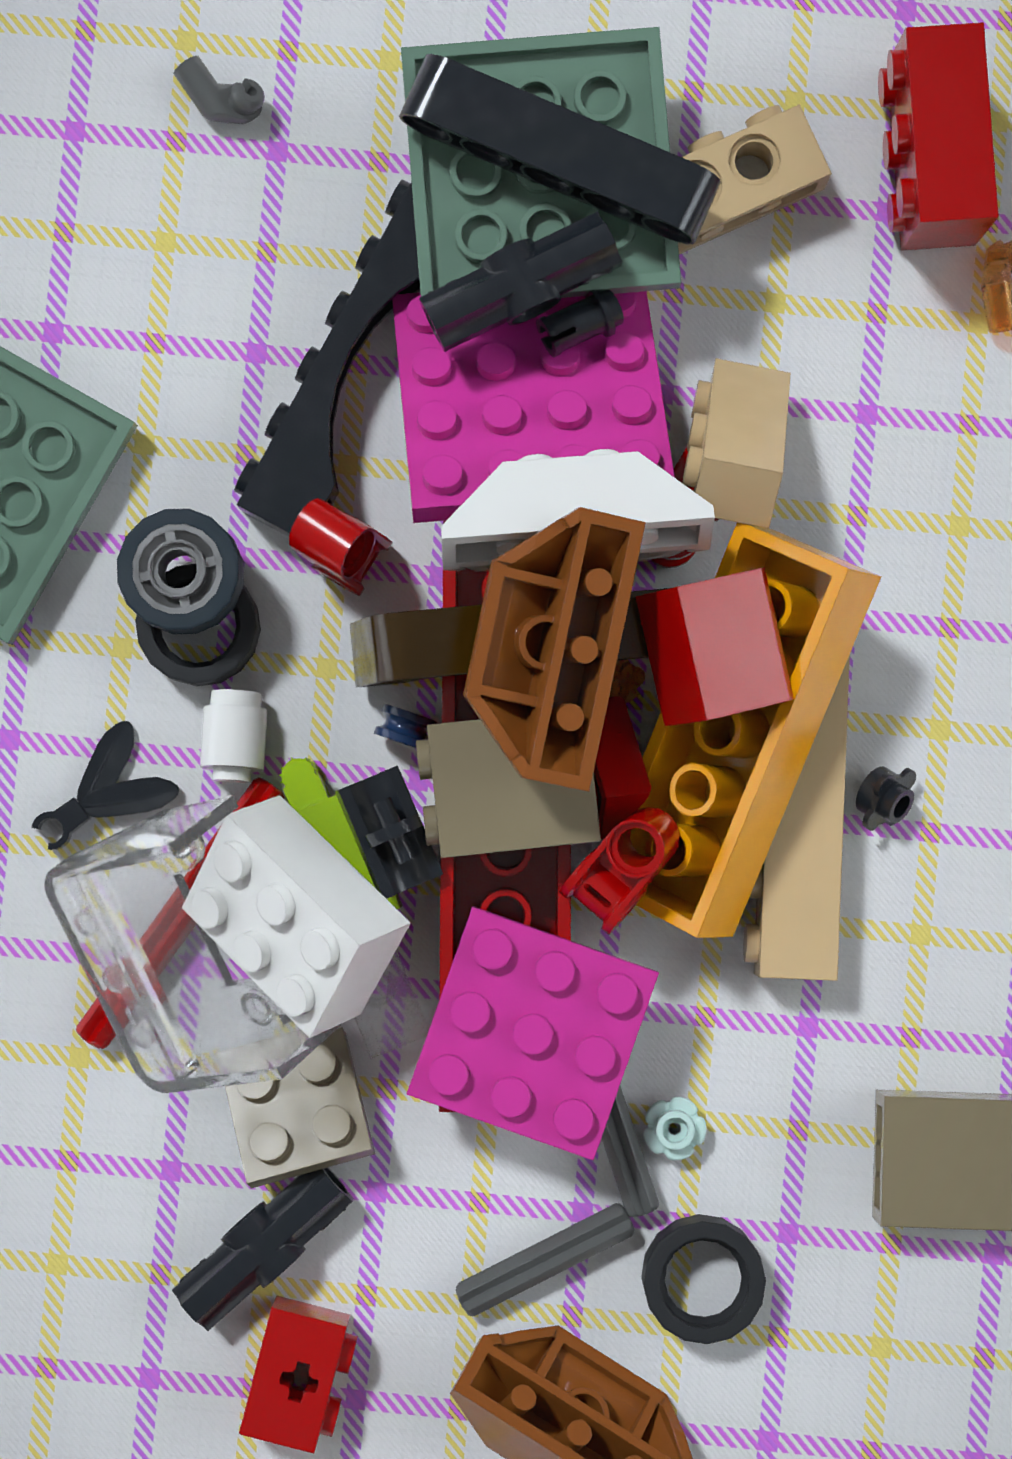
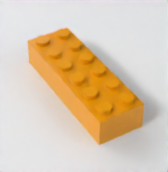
M739 522L736 523L715 578L765 567L794 699L708 721L665 727L662 713L660 712L642 757L651 784V792L639 809L652 807L659 808L668 813L677 824L680 834L679 846L671 859L647 886V892L636 906L696 938L734 936L882 577L773 529ZM632 828L630 839L636 851L644 856H655L656 844L651 834L641 828Z

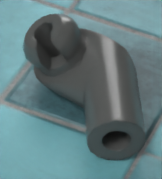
M199 56L186 59L174 70L173 74L202 116L209 121L246 124L257 118L262 111V105L265 100L264 91L252 79L245 78L242 84L238 82L234 84L217 83Z

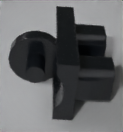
M398 765L335 792L373 884L386 899L443 875L432 845L427 846L424 826Z

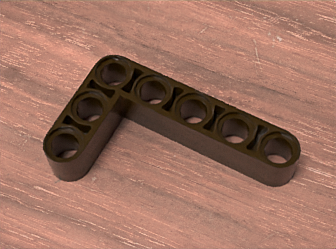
M669 588L631 591L617 661L649 658L636 596ZM482 605L377 614L350 623L355 686H380L408 683L428 678L467 675Z

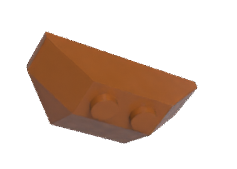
M578 507L491 561L463 696L521 778L587 792L590 791L646 522Z
M559 1325L520 1330L501 1335L499 1333L483 1335L450 1392L486 1447L505 1459H693L685 1433L667 1394Z

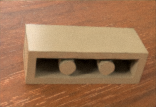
M716 358L711 381L698 380L691 418L693 419L688 438V455L682 483L685 486L694 487L693 491L713 505L715 518L764 528L770 527L784 468L790 372Z

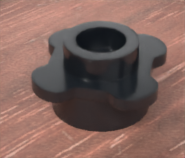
M880 766L867 775L856 796V808L865 814L862 824L866 829L873 831L879 824L883 823L893 826L908 814L914 801V792L911 788L916 781L915 771L905 768L900 774H896L890 769Z

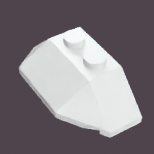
M599 449L591 451L584 456L552 458L544 454H532L522 457L518 461L502 462L441 526L443 570L458 571L466 567L474 571L489 572L493 559L578 507L646 522L638 562L674 556L683 550H688V552L710 550L715 519L714 508L712 504L638 451L619 453L612 449Z

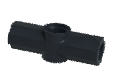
M597 211L535 242L533 239L527 238L501 248L484 259L480 264V269L459 279L452 280L432 292H428V294L420 297L419 301L437 341L443 351L446 352L506 322L511 326L537 317L558 304L562 299L561 295L582 285L589 284L590 281L621 267L622 259L606 222L603 221Z
M330 1168L297 1176L267 1204L264 1201L260 1202L220 1239L223 1243L183 1276L179 1283L174 1286L172 1292L186 1313L196 1323H199L209 1331L259 1285L265 1288L292 1265L306 1250L304 1245L345 1211L354 1198Z

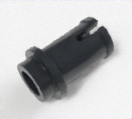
M592 290L586 294L585 299L546 317L542 316L536 319L538 333H548L549 336L541 338V341L552 357H556L563 351L599 334L606 338L614 335L615 327L623 324L624 316L621 306L611 290L600 292Z

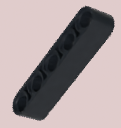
M427 54L399 115L402 122L425 136L662 237L683 244H694L721 184L720 179L714 173L694 162L440 55Z

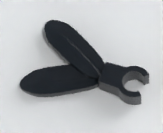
M121 721L104 733L84 772L77 791V799L73 797L55 811L44 812L33 821L31 827L33 829L41 830L43 823L49 819H57L63 826L62 837L55 843H48L47 850H59L69 843L72 834L91 820V817H116L150 812L163 808L177 797L179 793L178 785L160 777L118 782L134 748V729L129 721Z

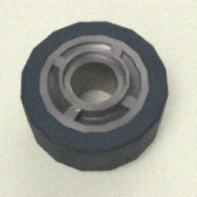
M164 509L143 518L125 537L117 557V583L127 606L150 626L171 634H198L220 624L236 607L244 586V561L235 540L212 517L192 509ZM180 556L194 558L197 564V573L194 580L183 588L168 586L166 581L168 564Z

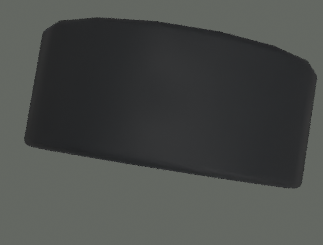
M197 564L175 566L167 571L166 581L168 586L183 588L189 585L197 573ZM243 586L236 607L233 609L236 621L233 641L222 655L211 661L194 663L182 660L170 651L163 639L162 630L150 626L136 615L135 623L138 644L149 663L174 681L197 687L219 684L241 672L254 655L261 632L258 607L247 588Z
M697 1214L677 1219L656 1234L644 1255L641 1279L649 1309L664 1329L684 1341L711 1344L731 1339L751 1324L763 1304L766 1277L761 1257L743 1230L721 1217ZM701 1240L715 1242L728 1249L737 1260L741 1273L739 1292L732 1304L720 1313L706 1317L690 1315L678 1308L668 1295L665 1283L667 1265L673 1255L686 1244Z

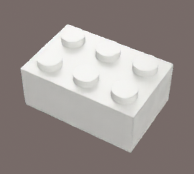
M280 795L226 815L182 906V909L309 1038L361 1015L411 924Z

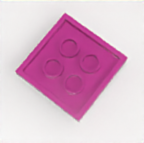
M472 906L407 1095L594 1161L659 972Z

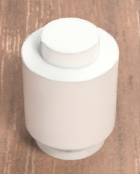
M233 689L211 691L210 705H206L203 708L200 767L213 770L212 781L251 783V772L264 771L267 709L261 708V693Z

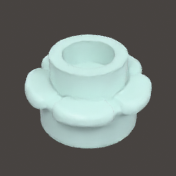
M674 1097L671 1101L659 1100L654 1103L645 1115V1121L648 1124L643 1134L647 1146L656 1154H666L669 1160H683L690 1157L694 1152L693 1148L696 1145H701L706 1136V1122L703 1117L698 1116L697 1106L692 1101L683 1097ZM671 1123H678L681 1130L678 1134L673 1135L669 1132L668 1128Z

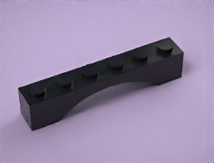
M402 179L395 188L385 211V214L392 217L381 239L371 235L364 245L355 266L356 270L362 272L351 294L342 290L335 299L325 321V325L332 328L321 350L312 346L304 356L295 376V380L302 385L290 406L284 402L279 404L265 431V436L272 439L260 462L254 458L248 461L236 483L234 492L241 495L237 503L239 509L288 537L297 516L310 501L319 498L333 505L339 494L333 462L334 422L340 392L355 357L373 330L393 311L392 299L397 294L417 293L420 291L412 182L409 183Z

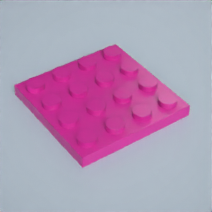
M647 291L614 294L624 316L623 324L615 327V334L607 338L599 334L563 351L556 357H552L543 345L541 338L549 335L547 332L538 333L536 319L542 316L546 317L585 299V296L562 298L554 307L535 318L511 326L506 322L444 352L420 304L419 298L421 294H397L392 299L413 523L448 520L502 462L518 461L522 457L532 454H544L552 458L584 456L591 451L599 449H612L619 453L638 451L674 477Z

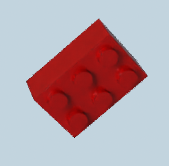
M984 22L906 27L895 49L888 51L887 68H880L878 74L880 106L890 107L892 131H884L883 161L886 170H895L896 194H889L887 200L889 231L891 233L899 232L900 251L976 246L999 217Z

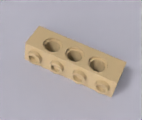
M800 104L783 112L779 105L768 107L745 121L747 128L727 137H724L722 131H716L699 138L688 146L689 154L682 158L708 169L720 179L721 184L694 244L678 242L679 254L825 190L832 173ZM743 156H756L765 162L769 173L761 179H747L738 172L735 162Z

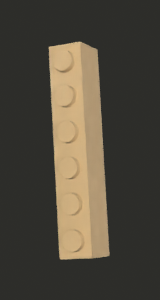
M850 655L749 897L756 899V924H745L743 958L744 962L754 963V974L760 978L837 981Z

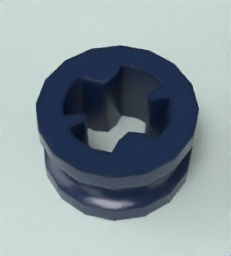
M384 703L382 712L386 715V721L383 725L376 726L374 734L416 748L417 740H426L427 725L437 724V721Z

